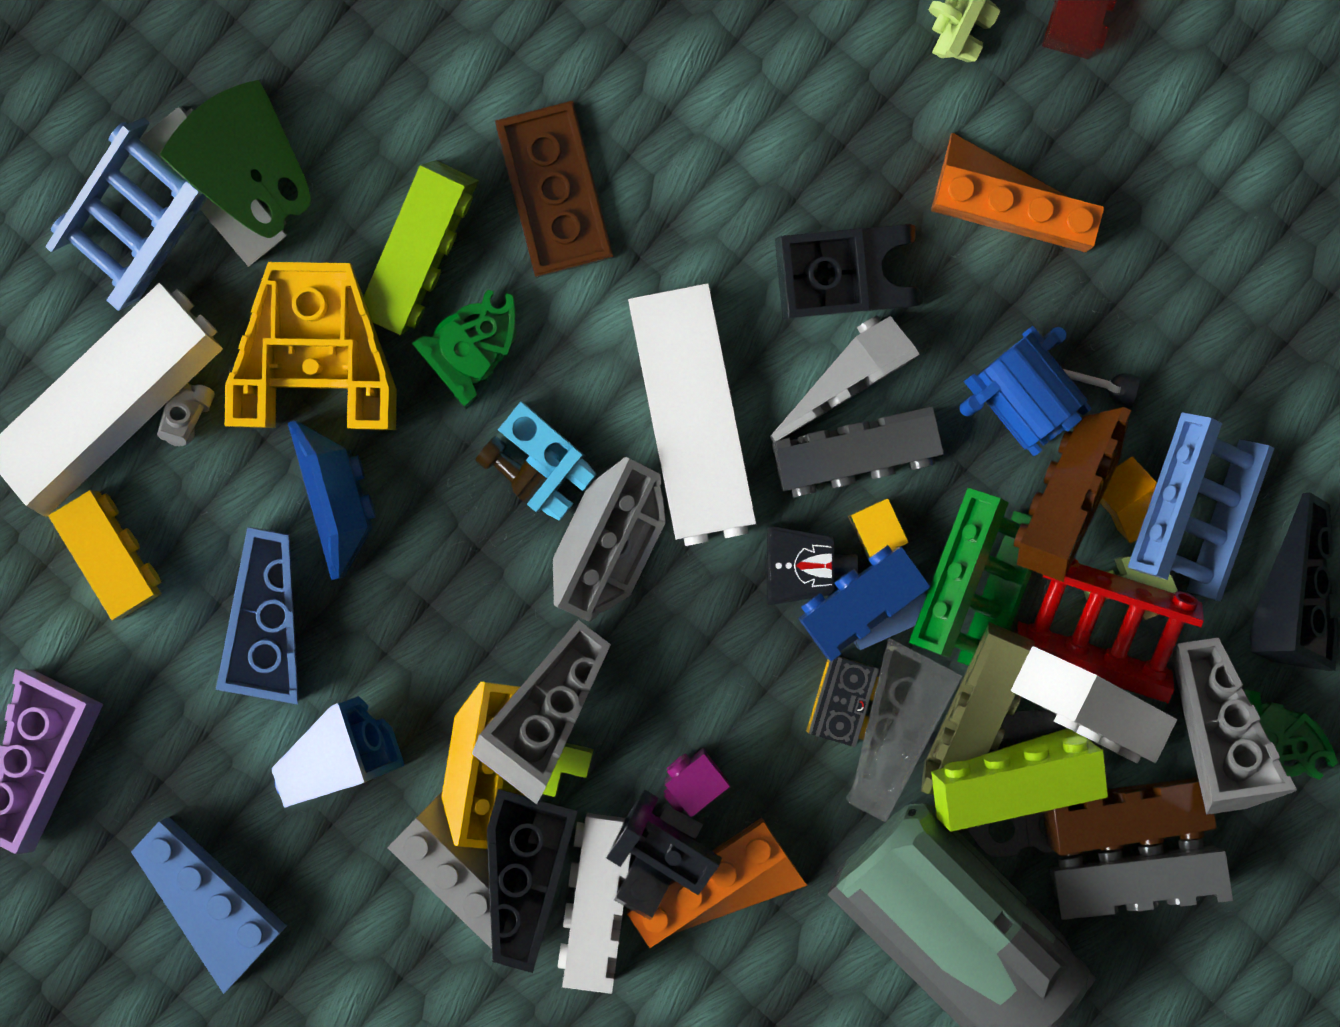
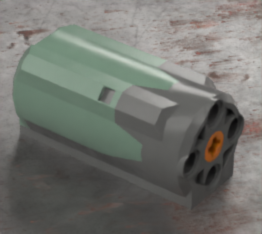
M909 804L889 818L838 868L827 894L960 1027H1060L1078 1006L1096 978L1089 971L1087 965L1071 951L1065 936L958 830L950 832L937 819L936 809L932 805Z

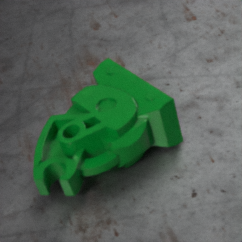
M487 290L482 304L473 303L462 307L455 314L445 318L437 326L433 337L422 336L412 343L465 409L478 398L473 385H478L483 380L486 381L494 374L493 369L499 361L501 362L504 357H508L511 346L515 342L517 329L515 328L514 299L511 294H506L505 306L497 309L491 305L494 291ZM480 315L478 319L467 323L464 322L469 316Z
M1243 689L1251 706L1254 705L1260 717L1259 722L1270 743L1273 742L1280 756L1279 761L1287 776L1294 777L1306 772L1310 777L1320 780L1324 775L1315 768V762L1318 758L1323 757L1329 767H1334L1338 763L1334 750L1324 734V730L1315 720H1312L1303 712L1289 711L1283 708L1282 704L1272 702L1261 703L1260 692ZM1284 761H1296L1293 765L1284 766Z

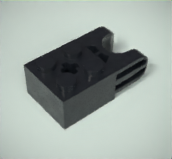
M912 224L784 235L775 238L782 319L905 308L923 304V292L918 287L895 286L888 282L882 271V260L885 254L893 247L913 243L917 238V227ZM818 263L823 264V270L829 269L830 278L825 279L823 285L819 284V279L815 280L813 271L818 269Z

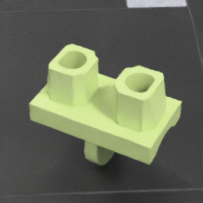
M946 0L945 3L933 1L928 9L932 15L937 17L932 30L941 35L932 53L940 58L954 57L965 62H975L983 48V42L969 35L974 23L983 29L991 28L1001 10L990 0Z

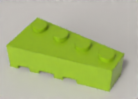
M1068 728L966 761L951 762L946 764L944 768L931 771L936 816L950 832L1108 798L1103 750L1086 737Z

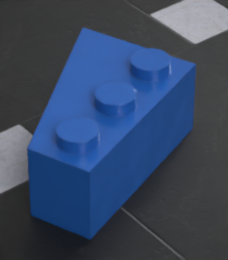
M886 545L868 558L872 564L869 568L860 574L855 569L851 570L835 582L838 590L827 598H824L819 593L801 606L805 613L798 619L828 660L833 661L841 655L840 651L857 639L860 640L871 632L872 628L886 618L893 616L930 588L902 547L892 550L889 545Z

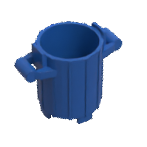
M1031 326L1022 333L1023 339L987 366L977 376L974 373L963 381L974 395L960 404L961 414L967 417L972 416L982 409L984 402H986L1024 449H1028L1032 456L1042 451L1036 442L1039 441L1044 446L1062 431H1069L1079 423L1082 418L1076 411L1078 410L1081 415H1084L1092 408L1086 402L1088 399L1048 351L1066 339V332L1061 327L1053 328L1042 337L1035 327Z

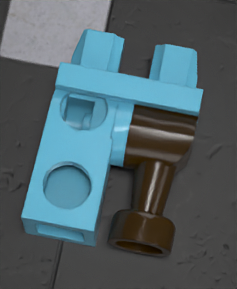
M520 401L498 431L527 453L529 457L521 465L504 453L506 444L497 436H494L481 450L475 461L485 469H490L494 465L512 483V489L516 496L535 512L542 510L547 515L561 520L570 510L573 503L557 491L559 487L568 479L584 491L597 474L583 460L585 455L537 415L527 404Z

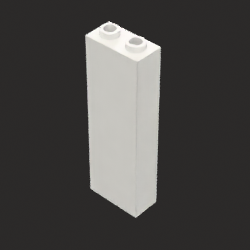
M158 283L0 434V475L27 507L47 517L223 350L213 338L217 330L201 314L197 318L192 315L190 310L194 305L179 289L171 293L162 284Z
M708 283L628 299L675 540L684 538L685 546L709 542L708 533L724 531L725 538L749 534L747 526L756 524Z

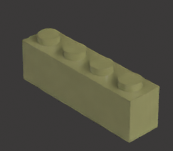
M991 622L988 623L924 762L922 792L934 795L931 771L944 768L946 764L951 762L966 761L988 754L990 749L997 751L1005 733V728L1001 727V724L1006 714L1014 715L1021 700V696L1012 692L1011 689L1032 646L1035 647V641Z

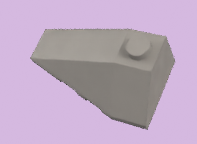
M878 315L857 327L860 334L851 341L770 436L773 443L840 405L920 355L916 347L891 316L881 321Z

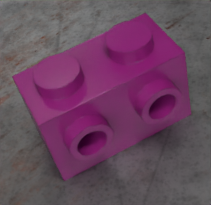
M703 748L691 758L684 753L666 768L668 776L665 777L667 789L664 790V797L673 809L679 812L685 810L690 817L694 816L730 787L726 776Z

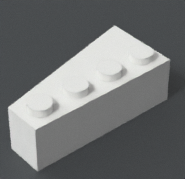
M1032 646L1011 689L1012 692L1057 714L1054 722L1137 764L1141 757L1154 763L1157 762L1177 721L1174 717L1105 679Z
M587 813L585 823L577 822L574 846L582 848L580 862H572L569 887L576 888L574 904L566 903L563 927L570 928L568 944L561 943L558 968L565 969L563 988L612 994L623 914V905L614 901L628 873L630 854L621 867L609 861L606 857L625 818Z

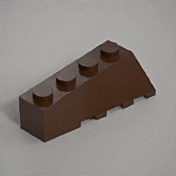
M1122 407L1081 417L1082 420L1076 424L1073 432L1066 431L1064 433L1058 453H1061L1062 456L1059 462L1051 461L1044 478V484H1047L1044 493L1037 491L1029 509V515H1032L1029 525L1022 523L1016 534L1013 546L1019 548L1017 565L1064 582L1121 459L1131 414L1130 409Z

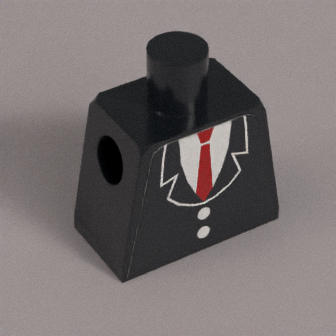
M767 527L768 605L810 599L819 593L823 596L831 595L834 593V578H841L853 569L858 573L857 554H834V537L779 527Z

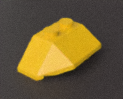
M480 682L454 717L441 798L452 839L456 846L488 849L487 827L498 789L525 796L471 754L479 734L520 688L519 686Z

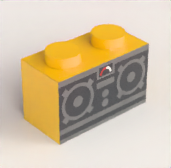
M839 656L833 661L827 659L807 726V733L856 748L858 739L865 740L870 727L871 717L865 716L869 701L876 702L880 693L883 678L877 677L879 669Z

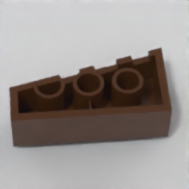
M1198 777L1107 789L1108 798L1043 811L1047 845L1061 856L1082 854L1084 851L1095 849L1115 850L1124 848V844L1140 842L1141 845L1159 844L1165 842V837L1180 835V839L1184 840L1205 837L1206 830L1216 829L1215 815H1206Z

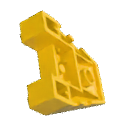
M268 262L251 309L252 315L245 335H242L238 347L240 349L233 370L229 373L225 384V426L276 428V388L348 389V429L396 430L397 389L352 264Z

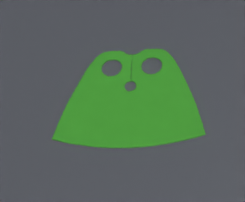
M259 80L234 86L205 101L192 111L177 127L160 153L176 171L207 198L242 225L260 236L266 238L275 237L284 229V220L288 215H300L310 206L311 198L305 176ZM255 169L260 172L262 176L261 182H255L252 179L251 170ZM280 178H288L295 184L298 191L296 200L289 201L281 195L278 190ZM253 200H262L269 206L272 213V219L269 223H262L254 217L251 210Z

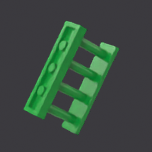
M967 488L909 643L948 658L951 657L954 647L958 648L961 652L957 662L969 666L989 622L1007 630L1011 629L1032 574V570L1017 565L1019 548L1013 545L1020 525L1022 523L1029 525L1032 516L1014 511L1011 519L1006 518L1004 515L1009 504L1008 501ZM1000 532L1005 536L995 558L989 554L997 533ZM984 570L989 572L990 575L983 594L980 596L975 594ZM968 609L976 612L968 633L965 634L960 632Z

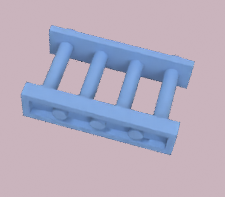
M144 117L128 124L123 122L114 129L109 137L110 147L68 212L61 215L52 225L51 231L54 234L45 246L50 252H53L72 243L112 278V285L115 288L106 301L118 311L140 300L208 199L139 140L150 124ZM130 154L172 190L171 196L174 197V200L169 207L162 208L120 171ZM110 184L152 220L151 226L154 227V230L149 237L142 238L100 201ZM90 215L94 216L132 250L131 255L134 257V260L130 266H121L81 231Z
M1182 412L1128 568L1168 580L1170 571H1175L1191 578L1186 590L1187 592L1221 602L1274 448L1269 445L1240 439L1237 447L1217 438L1222 426L1221 422L1213 418ZM1211 454L1231 463L1223 485L1204 477ZM1198 493L1218 501L1210 524L1190 516ZM1184 531L1204 539L1197 562L1177 555Z

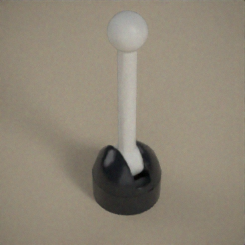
M1063 369L1070 379L1106 388L1114 402L1123 406L1133 407L1141 376L1122 373L1108 381Z

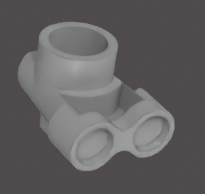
M187 383L165 404L157 433L158 437L173 446L189 444L195 436V425L201 413L208 412L215 396L214 391L203 385H190Z

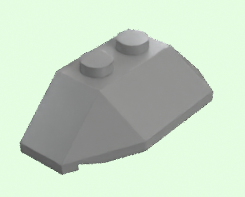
M625 457L588 485L553 557L554 606L590 622L598 617L597 614L612 608L631 595L665 525L664 503L660 488L662 484L661 474Z

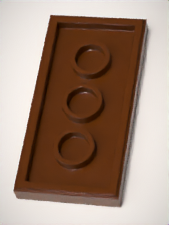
M573 101L495 120L535 277L539 278L614 258Z

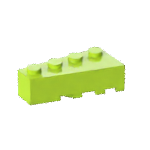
M437 160L419 166L363 297L373 323L399 335L408 331L410 327L414 329L417 327L425 310L421 303L426 292H432L439 279L441 270L438 267L444 254L448 255L457 236L455 231L461 218H464L471 205L473 193L479 180Z

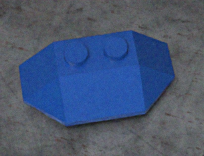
M296 420L288 422L331 580L345 578L372 530L370 519L376 518L371 496L369 494L363 496L359 480L365 479L359 455L352 457L351 450Z

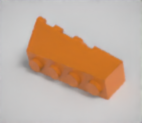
M951 133L931 211L1087 252L1095 245L1104 207L1070 198L969 141Z
M760 818L712 850L722 857V860L699 895L672 879L651 920L628 908L627 915L649 948L674 933L807 886L763 818Z

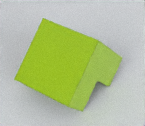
M566 743L543 794L552 797L556 796L562 772L586 778L594 749Z

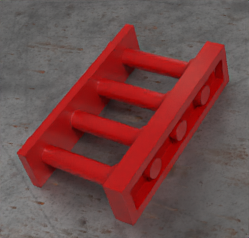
M1075 558L1064 582L1043 575L1044 578L1050 579L1051 582L1035 622L1028 625L1018 621L1014 633L1035 641L1036 648L1089 671L1119 688L1169 703L1174 692L1173 671L1169 670L1166 666L1184 624L1188 623L1202 627L1204 622L1202 602L1185 592H1175L1174 594L1080 564ZM1067 585L1090 592L1073 636L1069 637L1053 633L1049 630ZM1106 598L1128 604L1129 608L1112 648L1103 649L1091 645L1088 641ZM1145 610L1169 617L1151 660L1146 662L1127 655Z

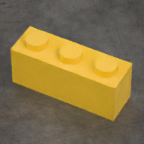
M89 490L51 513L48 517L110 619L120 620L160 596L162 593L157 585L161 583V580L150 563L143 564L136 551L140 549L139 543L128 528L124 530L121 528L115 518L119 511L110 496L106 493L101 495L99 491Z

